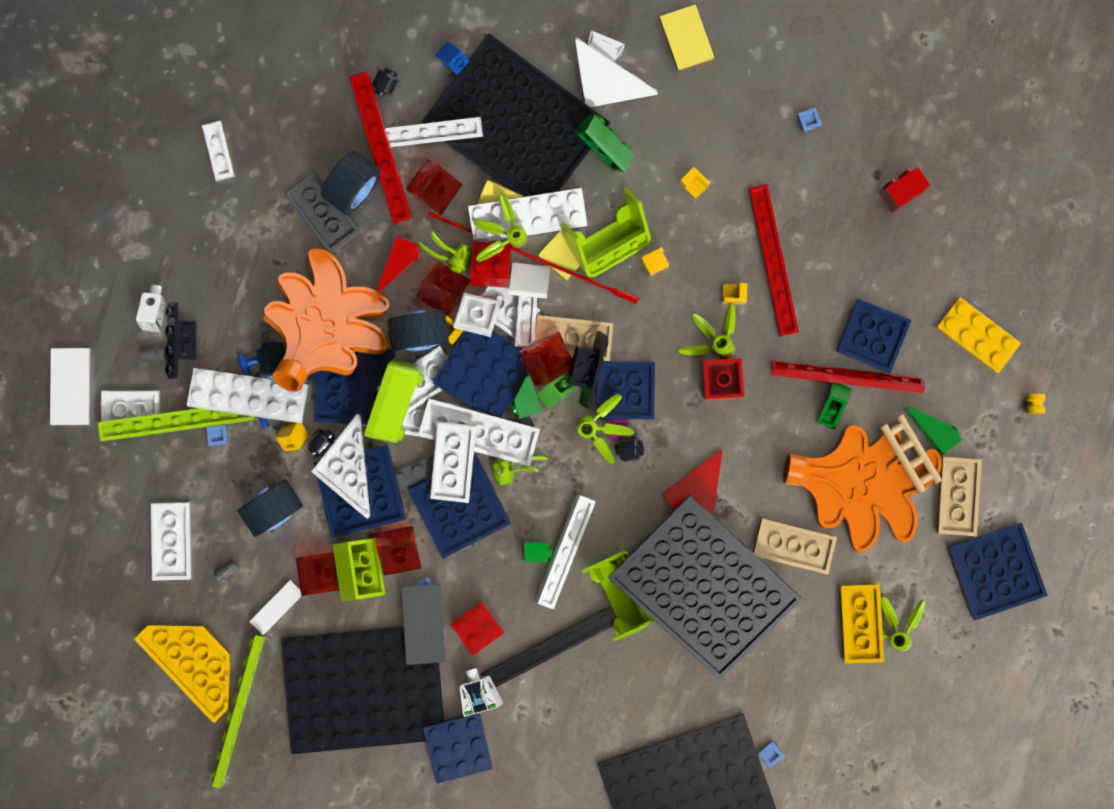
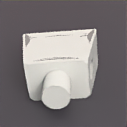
M591 30L588 45L601 52L608 59L617 62L624 50L625 44Z

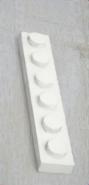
M481 117L385 128L391 147L483 137Z
M578 494L576 495L536 596V603L554 609L594 508L595 501Z

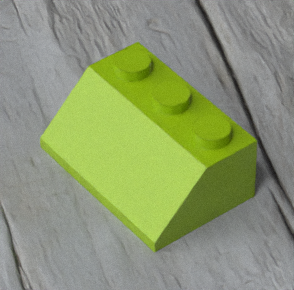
M377 538L333 545L341 602L385 595Z

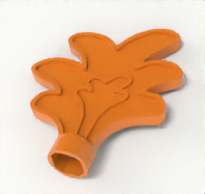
M311 249L306 257L312 283L297 273L281 274L276 285L286 303L273 301L265 307L262 314L264 321L280 334L285 347L284 358L275 369L273 380L281 388L291 392L300 391L307 377L317 371H331L342 375L352 374L357 365V357L353 351L377 355L383 354L388 347V340L382 330L372 323L360 320L361 318L385 315L390 305L388 299L371 288L360 286L346 288V277L341 264L334 255L323 249Z
M850 425L844 429L836 448L823 457L807 458L803 455L791 453L787 455L783 470V483L802 486L810 492L816 505L817 522L821 527L833 528L838 526L844 518L848 527L850 542L855 551L866 552L877 541L880 531L879 514L887 522L896 540L909 542L916 533L918 516L909 495L918 493V490L903 465L897 464L900 460L884 433L868 447L866 432L861 427ZM900 432L894 435L899 445L904 443ZM935 449L925 450L939 474L942 468V459L938 451ZM924 463L913 468L919 478L929 473ZM933 479L930 480L929 482L925 483L923 486H924L925 488H927L929 485H931V484L934 482V480H933Z

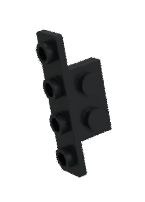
M178 302L168 303L165 309L167 326L165 328L167 345L165 347L167 364L165 366V373L167 379L178 378V360H196V322L178 321Z
M602 331L596 332L593 348L575 347L567 379L569 385L582 387L579 404L587 409L591 408V404L594 401L600 369L604 363L605 349L609 343V336Z

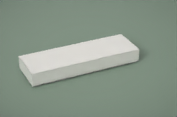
M221 121L202 125L215 180L219 181L235 177Z
M518 296L515 346L534 348L537 310L536 297Z
M290 580L254 616L250 623L264 635L302 597L304 592Z

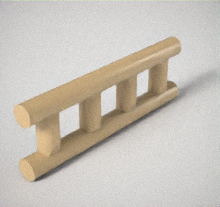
M901 414L896 417L899 421L898 424L892 428L885 424L880 428L919 494L926 491L923 486L925 483L933 479L935 484H937L942 479L905 416ZM904 430L909 440L899 445L894 435ZM913 446L919 456L909 462L904 451ZM924 463L929 473L919 478L913 468Z

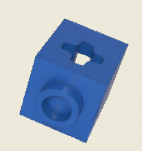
M448 41L435 54L441 64L456 75L469 62L462 51Z

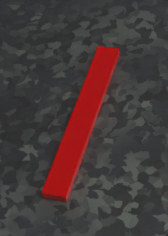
M365 71L350 76L349 80L374 162L381 171L379 178L393 224L412 219L411 210L369 73Z
M768 184L749 188V194L779 335L782 337L799 333Z
M771 360L770 367L771 375L917 393H924L925 390L924 380L919 377Z

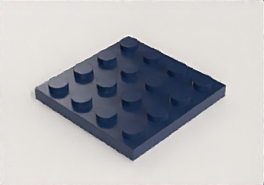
M464 331L432 384L479 413L501 418L514 398L524 374L531 370L537 358L520 347L515 346V344L492 331L491 337Z
M386 349L383 354L377 355L353 351L357 357V365L353 373L349 375H342L331 371H318L313 421L349 424L355 415L359 414L361 416V424L367 425L378 394L377 387L381 385L389 362L395 358L396 351Z
M388 444L364 450L370 508L369 519L365 518L318 478L332 538L407 520Z
M477 455L473 457L469 503L430 499L432 478L408 490L442 559L511 524Z
M1022 523L948 547L974 621L1048 596Z

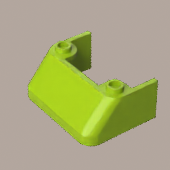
M626 187L622 188L626 203L617 208L615 212L616 221L588 238H585L581 232H573L564 222L561 223L566 243L588 277H596L644 249L651 241L642 203Z
M398 357L389 362L364 436L397 443L399 440L402 441L406 431L403 429V422L414 390L422 384L424 375H421V373L425 370V367Z
M625 550L581 570L583 574L588 572L592 581L601 582L617 617L613 623V629L618 634L612 638L614 642L641 631L655 622L648 613L608 578V575L628 556Z

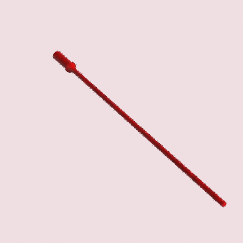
M428 212V215L472 233L470 228ZM511 246L512 251L606 289L614 294V296L636 305L640 297L619 288L608 287Z

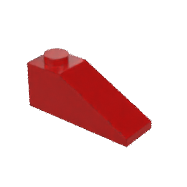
M396 237L377 287V292L382 294L413 265L414 260L418 261L421 254L418 244Z

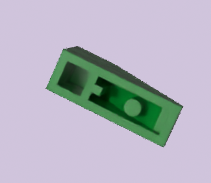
M912 407L904 410L940 455H944L962 441L959 437L961 433L955 426L951 427L949 424Z

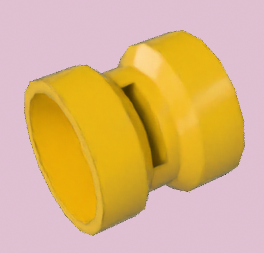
M1026 394V401L1028 402L1026 414H1045V407L1043 406L1045 394Z

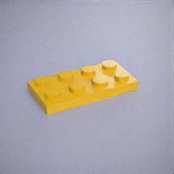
M961 297L957 299L936 327L996 374L1002 370L1021 344V342Z
M880 584L841 586L845 664L884 662Z

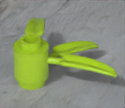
M503 193L499 196L501 209L507 222L510 221L512 227L507 232L502 230L503 227L496 223L484 220H476L474 222L476 227L497 236L501 235V233L507 235V240L502 243L498 240L481 251L476 258L478 262L499 253L504 249V245L509 242L512 246L519 248L524 246L528 240L524 228L515 226L513 221L516 218L507 196ZM516 233H520L519 238H514L513 236Z
M433 231L431 232L432 239L442 249L452 253L450 258L432 251L422 242L418 241L422 249L440 260L448 261L450 269L457 273L465 272L472 258V248L459 243L458 247H455L453 250L445 245Z
M730 304L727 310L724 325L726 336L720 335L717 337L715 335L716 330L698 314H693V320L707 338L711 339L713 337V347L708 345L682 347L678 350L679 353L690 356L708 355L709 351H715L722 359L733 357L736 348L729 336L734 333L735 306Z
M616 394L605 401L596 410L598 414L594 418L590 415L582 416L578 420L577 425L578 433L582 437L590 438L593 436L595 439L593 444L609 464H614L613 454L604 439L596 436V430H603L604 434L633 435L634 433L631 428L606 423L604 427L597 426L596 420L600 416L605 417L621 400L620 394ZM584 424H590L591 426L585 427Z
M533 456L532 460H548V458L545 456ZM499 458L494 459L495 463H492L495 481H498L499 486L513 483V473L539 471L534 466H521L512 469V465L517 463Z
M882 597L881 604L888 625L893 627L895 631L892 636H889L883 630V640L885 638L889 639L891 646L895 650L905 652L912 646V639L908 634L911 628L915 629L917 627L926 603L924 600L919 601L906 622L907 630L902 632L898 631L896 626L899 624V620L891 603L887 598ZM900 639H905L903 646L899 644Z

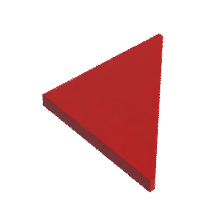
M721 450L662 493V496L673 510L691 494L714 515L723 454Z

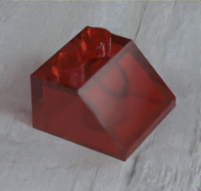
M426 159L405 190L434 212L442 215L462 184L439 164Z
M438 261L422 282L416 297L439 311H445V314L449 316L468 288L470 279L452 271L448 266Z
M560 332L535 341L519 351L534 385L549 384L570 370L572 359Z
M413 526L375 533L377 552L384 576L422 569Z
M334 552L296 558L301 596L339 590Z

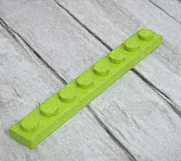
M197 408L98 422L100 442L253 421L255 417Z
M259 634L255 635V638H251L248 649H251L249 657L246 656L243 667L246 668L244 676L241 675L238 681L240 690L239 694H235L232 705L235 708L233 713L229 714L227 720L229 729L228 732H224L222 743H224L223 750H219L216 762H219L217 770L214 769L211 776V781H214L212 787L221 788L224 784L265 636Z

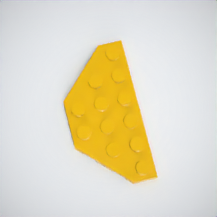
M148 625L134 638L213 723L229 710L230 653L204 626Z

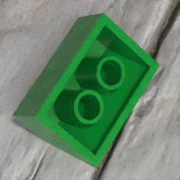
M588 115L574 132L612 171L625 172L634 156L630 151L631 147L624 141L621 142L617 138L618 134L613 129H608L604 125L605 121L599 115Z

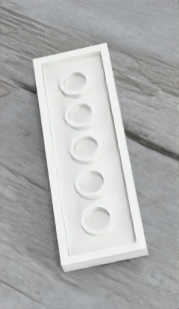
M582 188L508 199L516 217L513 220L515 226L524 228L527 236L562 230L561 223L563 222L570 229L588 226ZM500 201L468 206L474 241L491 242L507 239L505 234L501 233V235L497 236L474 225L476 220L489 221L503 227L502 230L508 232L512 226L510 221L507 222L504 218ZM516 233L513 237H519L520 233Z
M194 368L187 406L302 423L309 386L304 384L300 391L291 392L281 388L272 379Z
M428 399L418 436L436 441L437 422L475 425L474 452L530 466L540 429Z

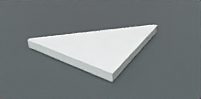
M578 37L575 38L586 105L593 107L657 95L655 88H652L634 74L626 71L622 66L608 59L601 52L587 45Z
M356 414L311 472L365 518L369 519L370 508L361 416Z

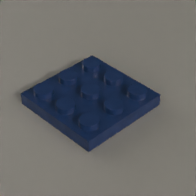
M857 299L837 353L890 374L912 320Z
M604 361L597 384V409L616 394L621 395V400L605 417L600 416L598 419L654 420L655 362Z
M480 713L423 726L436 784L493 769Z

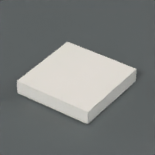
M512 262L509 295L547 299L550 266Z
M464 292L453 328L491 337L501 301Z

